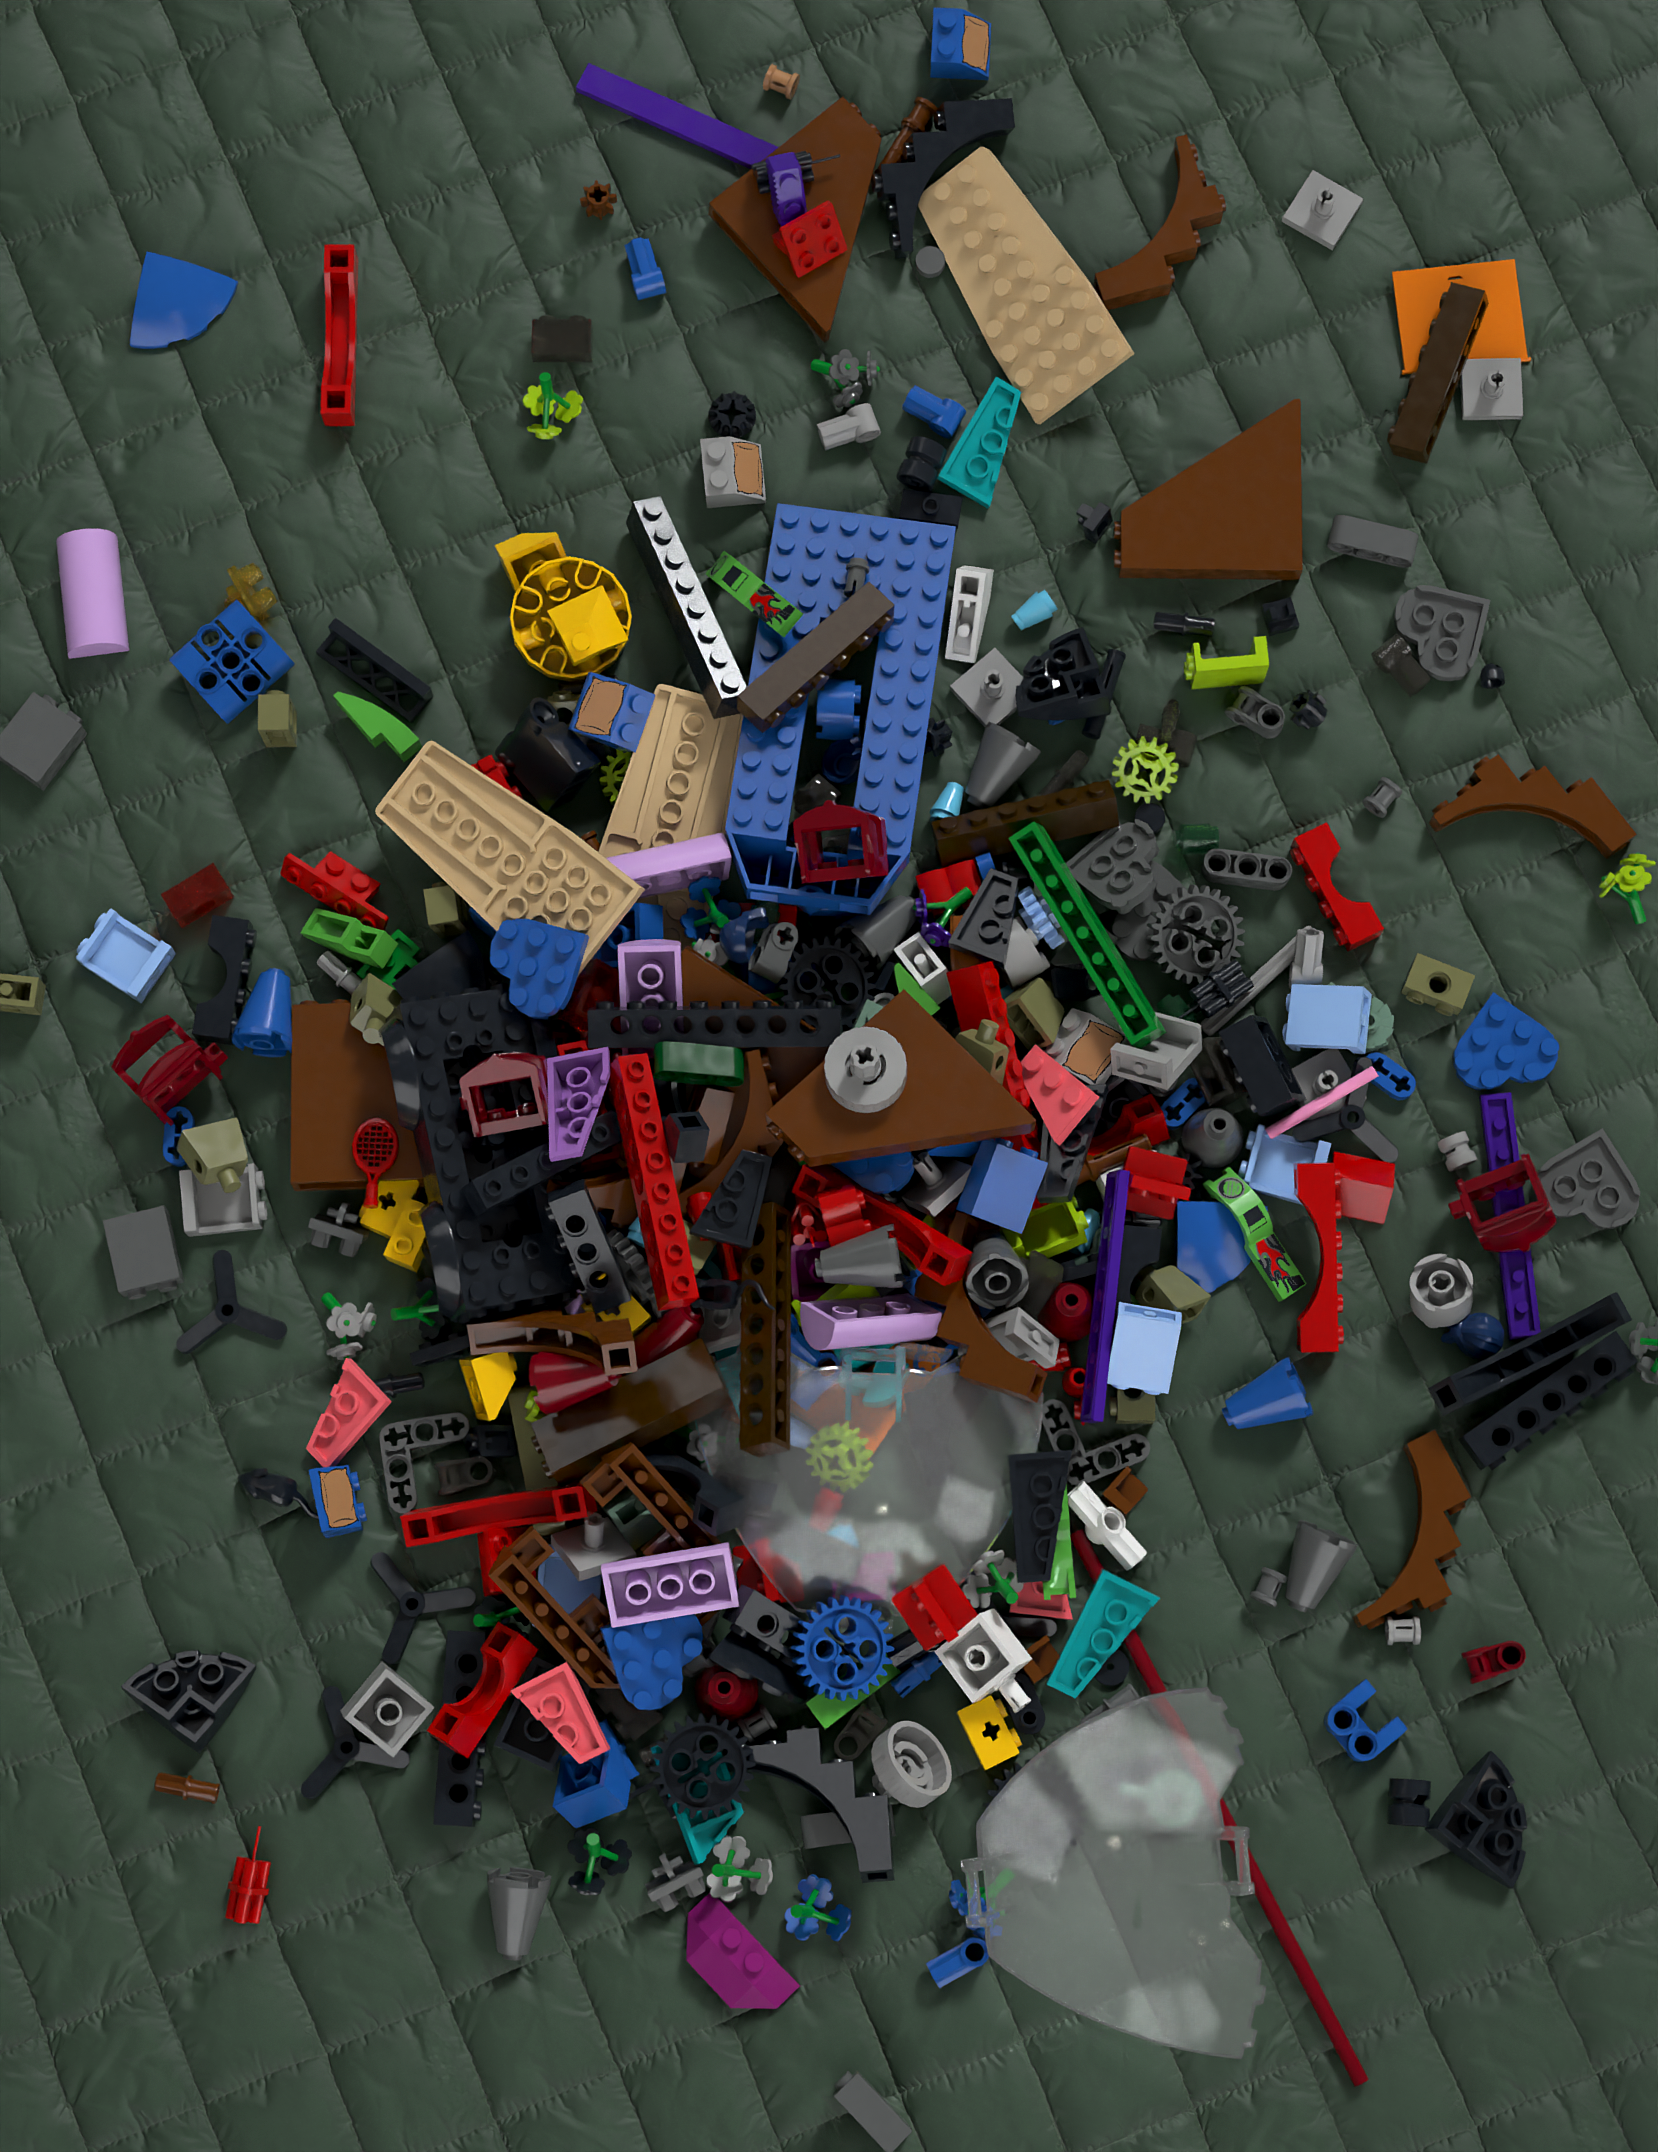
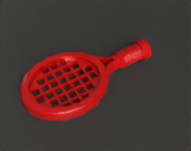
M379 1117L363 1122L355 1132L352 1142L353 1158L358 1168L368 1178L363 1207L370 1209L378 1208V1179L393 1166L399 1151L398 1135L393 1125L386 1119ZM384 1133H388V1137H383ZM365 1138H369V1142H364ZM383 1139H388L387 1143H383ZM364 1150H368V1154H363ZM382 1151H387L386 1155H382Z

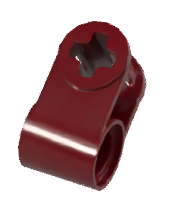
M1506 1641L1490 1647L1484 1646L1461 1653L1463 1659H1466L1472 1677L1469 1680L1470 1684H1474L1521 1667L1526 1659V1651L1520 1643ZM1505 1647H1511L1516 1650L1518 1659L1515 1664H1507L1502 1659V1651Z

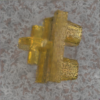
M251 563L241 569L235 565L227 569L238 592L233 585L227 587L226 592L229 597L224 600V606L227 608L237 599L243 606L246 604L251 615L258 616L260 621L268 618L269 616L266 611L278 601L267 586L255 593L252 586L264 579L260 568L256 564Z

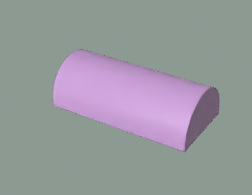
M80 529L62 534L57 538L56 544L69 659L129 651L118 538L116 534L104 529Z
M721 832L612 856L606 859L643 887L645 890L639 898H645L688 888L690 883L700 879L702 876H708L709 878L718 877L720 881L729 878L732 856L725 835Z
M647 939L624 942L618 945L620 1007H627V1002L645 1001L646 1006H658L659 1001H677V1006H683L680 942L665 939ZM621 1016V1032H625L629 1029V1023L626 1018ZM648 1016L644 1019V1025L649 1031L655 1032L660 1030V1021L656 1017ZM679 1016L676 1018L675 1024L679 1030L684 1031L683 1016ZM622 1048V1056L648 1053L649 1059L654 1058V1048Z
M908 1293L887 1295L882 1298L881 1296L801 1302L800 1321L804 1337L815 1350L927 1341L936 1335L942 1316L941 1312Z
M729 1542L601 1564V1573L612 1628L739 1606Z

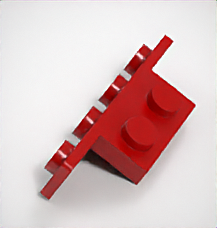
M331 851L315 868H312L291 853L285 856L280 874L287 881L309 893L313 898L326 904L338 914L357 918L365 926L386 930L389 917L368 904L371 898L379 891L381 883Z

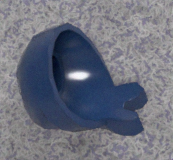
M858 736L851 739L837 740L827 748L821 764L823 774L830 781L842 785L858 781L863 748L862 740Z
M756 908L751 911L742 912V916L733 919L721 928L719 934L720 946L727 958L732 962L738 964L750 963L755 930L757 928H767L769 925L765 908Z
M1472 1313L1460 1322L1446 1326L1450 1328V1331L1444 1333L1441 1337V1341L1444 1343L1452 1344L1456 1342L1459 1349L1466 1356L1483 1360L1497 1354L1502 1349L1504 1329L1494 1316L1487 1313Z

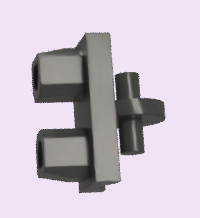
M346 1202L342 1203L340 1209L329 1207L327 1216L316 1214L315 1218L310 1219L308 1228L312 1229L311 1245L328 1248L331 1237L334 1235L342 1238L338 1252L350 1257L357 1255L361 1244L368 1239L370 1230L353 1225L357 1224L359 1216L349 1213L350 1204Z
M665 1853L659 1856L662 1865L651 1870L655 1879L645 1884L651 1901H656L664 1912L675 1908L679 1904L673 1891L685 1886L690 1898L706 1891L702 1878L704 1874L700 1864L694 1865L693 1860L684 1863L680 1856L669 1861Z

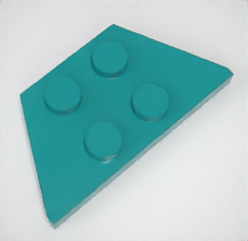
M658 1745L650 1748L652 1753H661L662 1751ZM679 1752L672 1758V1766L677 1770H683L689 1764V1756L686 1753ZM718 1752L708 1761H704L702 1758L696 1761L698 1767L681 1776L678 1782H685L698 1771H702L704 1774L708 1773V1765L723 1757L722 1753ZM655 1759L656 1765L659 1764V1760ZM725 1762L721 1763L716 1770L717 1777L722 1780L730 1778ZM702 1780L693 1781L689 1787L690 1795L693 1797L703 1796L707 1789L706 1783ZM732 1799L730 1801L732 1811L730 1812L722 1806L720 1807V1817H717L713 1810H709L707 1820L703 1819L701 1811L697 1810L696 1815L692 1819L689 1816V1808L678 1814L677 1808L679 1803L675 1802L672 1805L694 1865L705 1861L706 1855L723 1839L729 1827L735 1824L742 1816L744 1811L741 1803Z

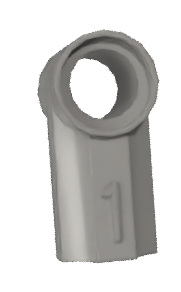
M868 403L857 405L849 409L845 415L817 424L819 437L825 450L855 440L858 443L867 442L878 437L881 433L873 409Z
M1315 928L1297 930L1294 961H1291L1289 970L1290 989L1292 984L1322 985L1323 931L1316 930Z

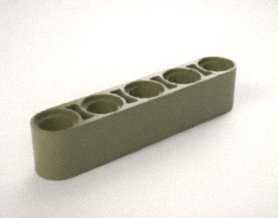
M530 1383L512 1386L508 1393L526 1491L559 1485L554 1477L551 1479L547 1477L541 1464L545 1457L543 1453L538 1454L531 1440V1437L535 1436L531 1426L532 1422L525 1420L528 1410L524 1407L525 1400L530 1390L535 1391L536 1386H530ZM566 1521L533 1524V1528L541 1537L567 1530Z

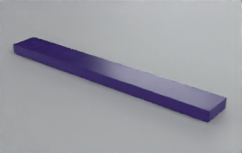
M588 63L576 86V92L749 169H752L751 164L761 162L778 148L771 143Z
M1507 1092L1480 1095L1479 1102L1488 1172L1520 1160L1512 1094ZM1523 1186L1513 1190L1506 1188L1496 1192V1195L1491 1198L1493 1217L1525 1206ZM1531 1248L1526 1253L1520 1250L1498 1252L1508 1340L1528 1339L1541 1332Z
M1126 1170L1108 1172L1106 1177L1080 1418L1081 1422L1087 1423L1103 1422L1130 1175V1171Z

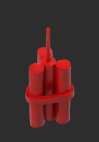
M795 1194L796 1205L794 1210H791V1237L794 1244L798 1246L805 1243V1237L810 1238L812 1247H815L813 1237L818 1242H823L827 1239L822 1215L817 1207Z
M258 1826L252 1859L237 1856L232 1881H228L227 1888L230 1889L225 1918L233 1919V1922L246 1924V1922L259 1924L264 1897L269 1893V1888L266 1886L271 1862L255 1860L261 1826Z

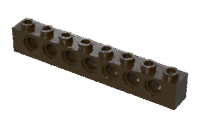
M775 1202L761 1205L751 1249L742 1248L740 1256L742 1263L741 1283L746 1279L756 1281L761 1286L769 1304L775 1307V1310H771L765 1306L754 1286L747 1285L741 1295L739 1443L740 1450L758 1458L790 1451L791 1211Z

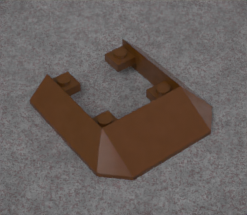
M632 1442L601 1456L602 1461L579 1481L602 1507L626 1486L663 1528L640 1549L646 1556L721 1544L716 1536L692 1522L694 1511ZM530 1526L508 1548L504 1545L488 1576L591 1688H619L600 1627L611 1623L609 1610L593 1593L570 1614L558 1604L531 1574L555 1551ZM719 1610L697 1613L695 1615L701 1626H703Z

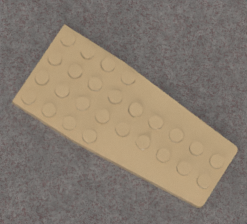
M979 147L923 191L918 207L939 249L944 253L945 261L989 348L1013 387L1021 391L1020 398L1035 423L1042 424L1135 354L1087 277L991 150Z
M659 684L654 690L653 694L656 696L637 750L632 753L598 852L605 858L721 832L725 835L743 720L741 713L713 719L702 694ZM688 888L637 899L635 903L663 906V939L680 942L681 953L687 945L692 948L691 944L696 941L685 936L684 928L680 924V917L686 914L687 909L690 907L696 910H704L708 917L710 909L707 902L700 903L698 899L690 900Z
M428 741L375 810L376 815L496 931L505 920L530 919L588 935L589 940L578 975L645 890L576 834L434 741Z

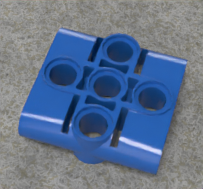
M237 599L209 624L200 627L197 635L169 658L170 662L226 724H229L254 700L258 699V695H264L271 685L295 665L290 657ZM219 622H221L222 625L231 633V635L234 637L233 640H230V638L217 625ZM208 633H218L219 642L216 645L209 647L204 644V638ZM257 634L262 637L263 641L260 647L257 649L247 647V640L250 636ZM195 643L210 657L208 662L193 646ZM233 654L239 656L240 662L236 668L227 669L224 666L227 656ZM255 662H257L259 666L269 675V677L271 678L269 681H267V679L253 665ZM207 675H215L217 677V683L212 689H204L202 687V679ZM250 677H257L260 679L259 688L252 692L245 690L246 680ZM232 683L247 698L245 702L230 687Z

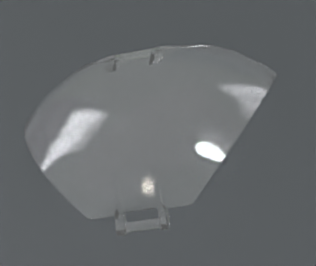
M738 1346L736 1354L717 1361L712 1356L732 1402L696 1419L695 1425L710 1475L746 1497L742 1525L735 1528L738 1535L762 1572L791 1606L798 1612L806 1613L807 1610H811L817 1613L816 1603L822 1602L828 1607V1597L835 1598L838 1603L841 1595L847 1596L849 1602L853 1597L860 1598L861 1605L864 1602L872 1604L870 1612L874 1610L882 1612V1617L878 1621L884 1620L889 1623L883 1632L892 1633L894 1616H901L891 1600L893 1595L940 1564L946 1565L960 1586L974 1570L972 1567L977 1562L978 1557L990 1550L1005 1527L1012 1513L1007 1455L1036 1453L1043 1417L1044 1387L1038 1402L1033 1403L974 1385L959 1376V1365L963 1355L952 1359L931 1372L907 1369L905 1346H895L894 1349L841 1348L840 1366L815 1367L791 1353L790 1451L758 1458L740 1450L739 1373L741 1371V1352ZM852 1360L894 1362V1374L852 1372ZM846 1617L841 1619L838 1628H848L849 1623Z
M1208 1687L1177 1689L1148 1695L1118 1705L1094 1716L1059 1737L1016 1773L988 1805L976 1823L978 1857L961 1860V1868L966 1876L969 1915L966 1916L967 1927L985 1928L988 1956L1001 1967L1041 1994L1089 2019L1132 2036L1172 2048L1210 2056L1242 2059L1245 2048L1253 2047L1257 2030L1252 2029L1251 2024L1255 2006L1264 2004L1266 1986L1259 1984L1262 1959H1258L1250 1944L1230 1918V1895L1243 1896L1255 1893L1254 1882H1251L1247 1844V1839L1250 1838L1249 1827L1224 1826L1220 1799L1234 1778L1238 1768L1244 1765L1238 1747L1244 1741L1239 1729L1229 1726L1222 1712L1228 1708L1222 1697L1212 1695ZM1220 1840H1234L1238 1881H1223ZM982 1870L987 1908L985 1912L981 1910L978 1871Z

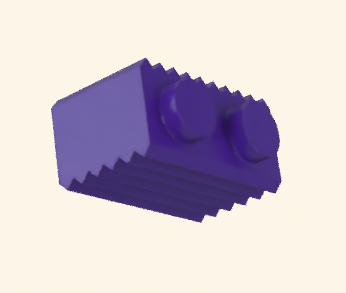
M794 152L770 156L765 160L768 169L773 212L781 226L807 212L801 165L798 163Z

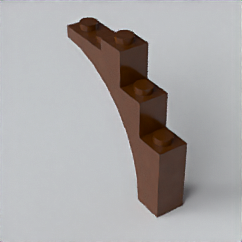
M1187 134L1175 138L1173 151L1178 171L1177 195L1166 222L1155 237L1137 254L1117 266L1095 273L1093 286L1107 310L1169 295L1171 285L1175 282L1171 265L1195 259L1197 248L1201 246L1197 229L1221 223L1223 212L1226 211L1223 194H1218L1215 185L1207 186L1203 170L1198 171L1196 161H1198L1197 149L1195 144H1190Z
M1499 754L1492 759L1486 756L1473 766L1475 771L1469 779L1473 785L1469 783L1456 793L1458 798L1451 803L1445 800L1432 810L1434 815L1429 822L1434 831L1438 832L1458 820L1480 813L1495 811L1528 812L1550 818L1570 827L1590 841L1606 859L1628 845L1637 835L1592 777L1585 782H1582L1581 779L1577 780L1565 792L1547 767L1543 766L1538 771L1535 768L1528 770L1519 778V781Z
M760 1047L747 1049L750 1072L749 1103L744 1122L734 1143L722 1159L702 1178L679 1191L678 1199L682 1217L692 1224L693 1222L686 1210V1205H688L687 1198L700 1192H711L713 1196L742 1149L768 1156L766 1149L760 1150V1146L778 1141L766 1129L768 1124L765 1113L775 1105V1101H779L775 1082L769 1083L766 1071L772 1070L768 1053H762Z
M694 1084L689 1101L683 1112L699 1111L710 1131L704 1161L674 1163L670 1157L678 1195L687 1164L704 1168L705 1163L717 1164L735 1093L727 1087ZM628 1166L601 1177L584 1179L597 1212H601L610 1221L611 1226L628 1229L629 1225L638 1217ZM549 1179L546 1192L576 1181Z
M957 1211L955 1218L948 1226V1238L972 1252L979 1222L970 1215ZM968 1266L961 1280L946 1286L941 1285L922 1273L916 1280L914 1297L929 1306L945 1310L938 1324L936 1336L948 1344L967 1349V1353L962 1356L960 1361L959 1376L971 1384L1037 1403L1048 1373L1037 1365L1012 1355L993 1336L981 1316L978 1305L968 1294L965 1282Z
M561 1305L529 1309L530 1313L467 1321L471 1355L543 1351L565 1354L590 1361L601 1368L605 1376L638 1372L629 1318L596 1322L594 1312L562 1316Z
M1435 1430L1409 1442L1403 1447L1413 1471L1417 1490L1418 1520L1414 1541L1403 1568L1391 1586L1373 1604L1352 1617L1358 1628L1366 1625L1368 1630L1386 1622L1383 1615L1393 1610L1396 1615H1399L1413 1608L1412 1600L1415 1601L1420 1611L1428 1607L1430 1612H1433L1446 1605L1445 1598L1452 1595L1434 1560L1438 1559L1441 1564L1457 1556L1455 1549L1462 1545L1444 1512L1447 1511L1449 1515H1452L1466 1508L1464 1501L1471 1498V1495Z

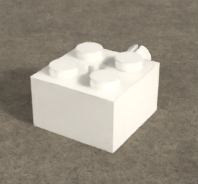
M994 1608L979 1613L958 1631V1637L949 1643L946 1641L934 1651L972 1703L988 1697L997 1690L1007 1700L1014 1713L1020 1711L1025 1707V1704L1027 1705L1031 1702V1699L1028 1698L1014 1678L1016 1677L1015 1673L1029 1663L1032 1658Z

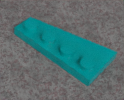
M1102 1569L1046 1684L1076 1698L1102 1668V1665L1110 1655L1118 1649L1127 1635L1140 1623L1149 1609L1157 1603L1160 1597Z

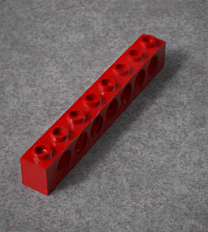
M648 1053L618 1056L610 1064L609 1080L657 1308L660 1311L688 1307L699 1298Z

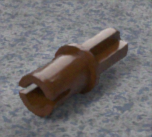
M160 1772L155 1779V1790L183 1796V1800L186 1801L188 1798L215 1804L219 1796L220 1784L193 1779L192 1775H188L186 1778Z

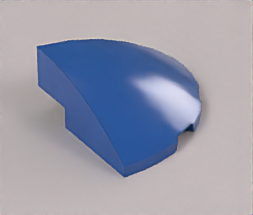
M146 252L135 302L130 347L141 349L166 348L171 342L183 338L188 341L207 330L208 323L218 314L222 315L236 292L238 281L183 260Z
M1177 1201L1175 1209V1267L1206 1292L1212 1293L1216 1288L1224 1285L1229 1280H1234L1250 1263L1251 1258L1244 1249V1234L1234 1215L1221 1202Z

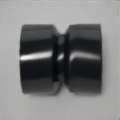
M915 436L911 438L905 452L908 459L903 460L896 477L899 482L911 489L931 492L937 480L938 472L936 470L942 467L947 450L938 442L925 437Z
M1389 1778L1388 1797L1393 1800V1803L1388 1806L1387 1824L1429 1827L1430 1809L1425 1806V1802L1430 1800L1431 1781Z

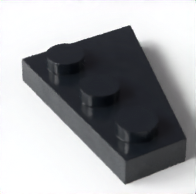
M990 868L948 941L951 949L985 962L993 961L995 966L1005 969L1019 889L1018 878Z

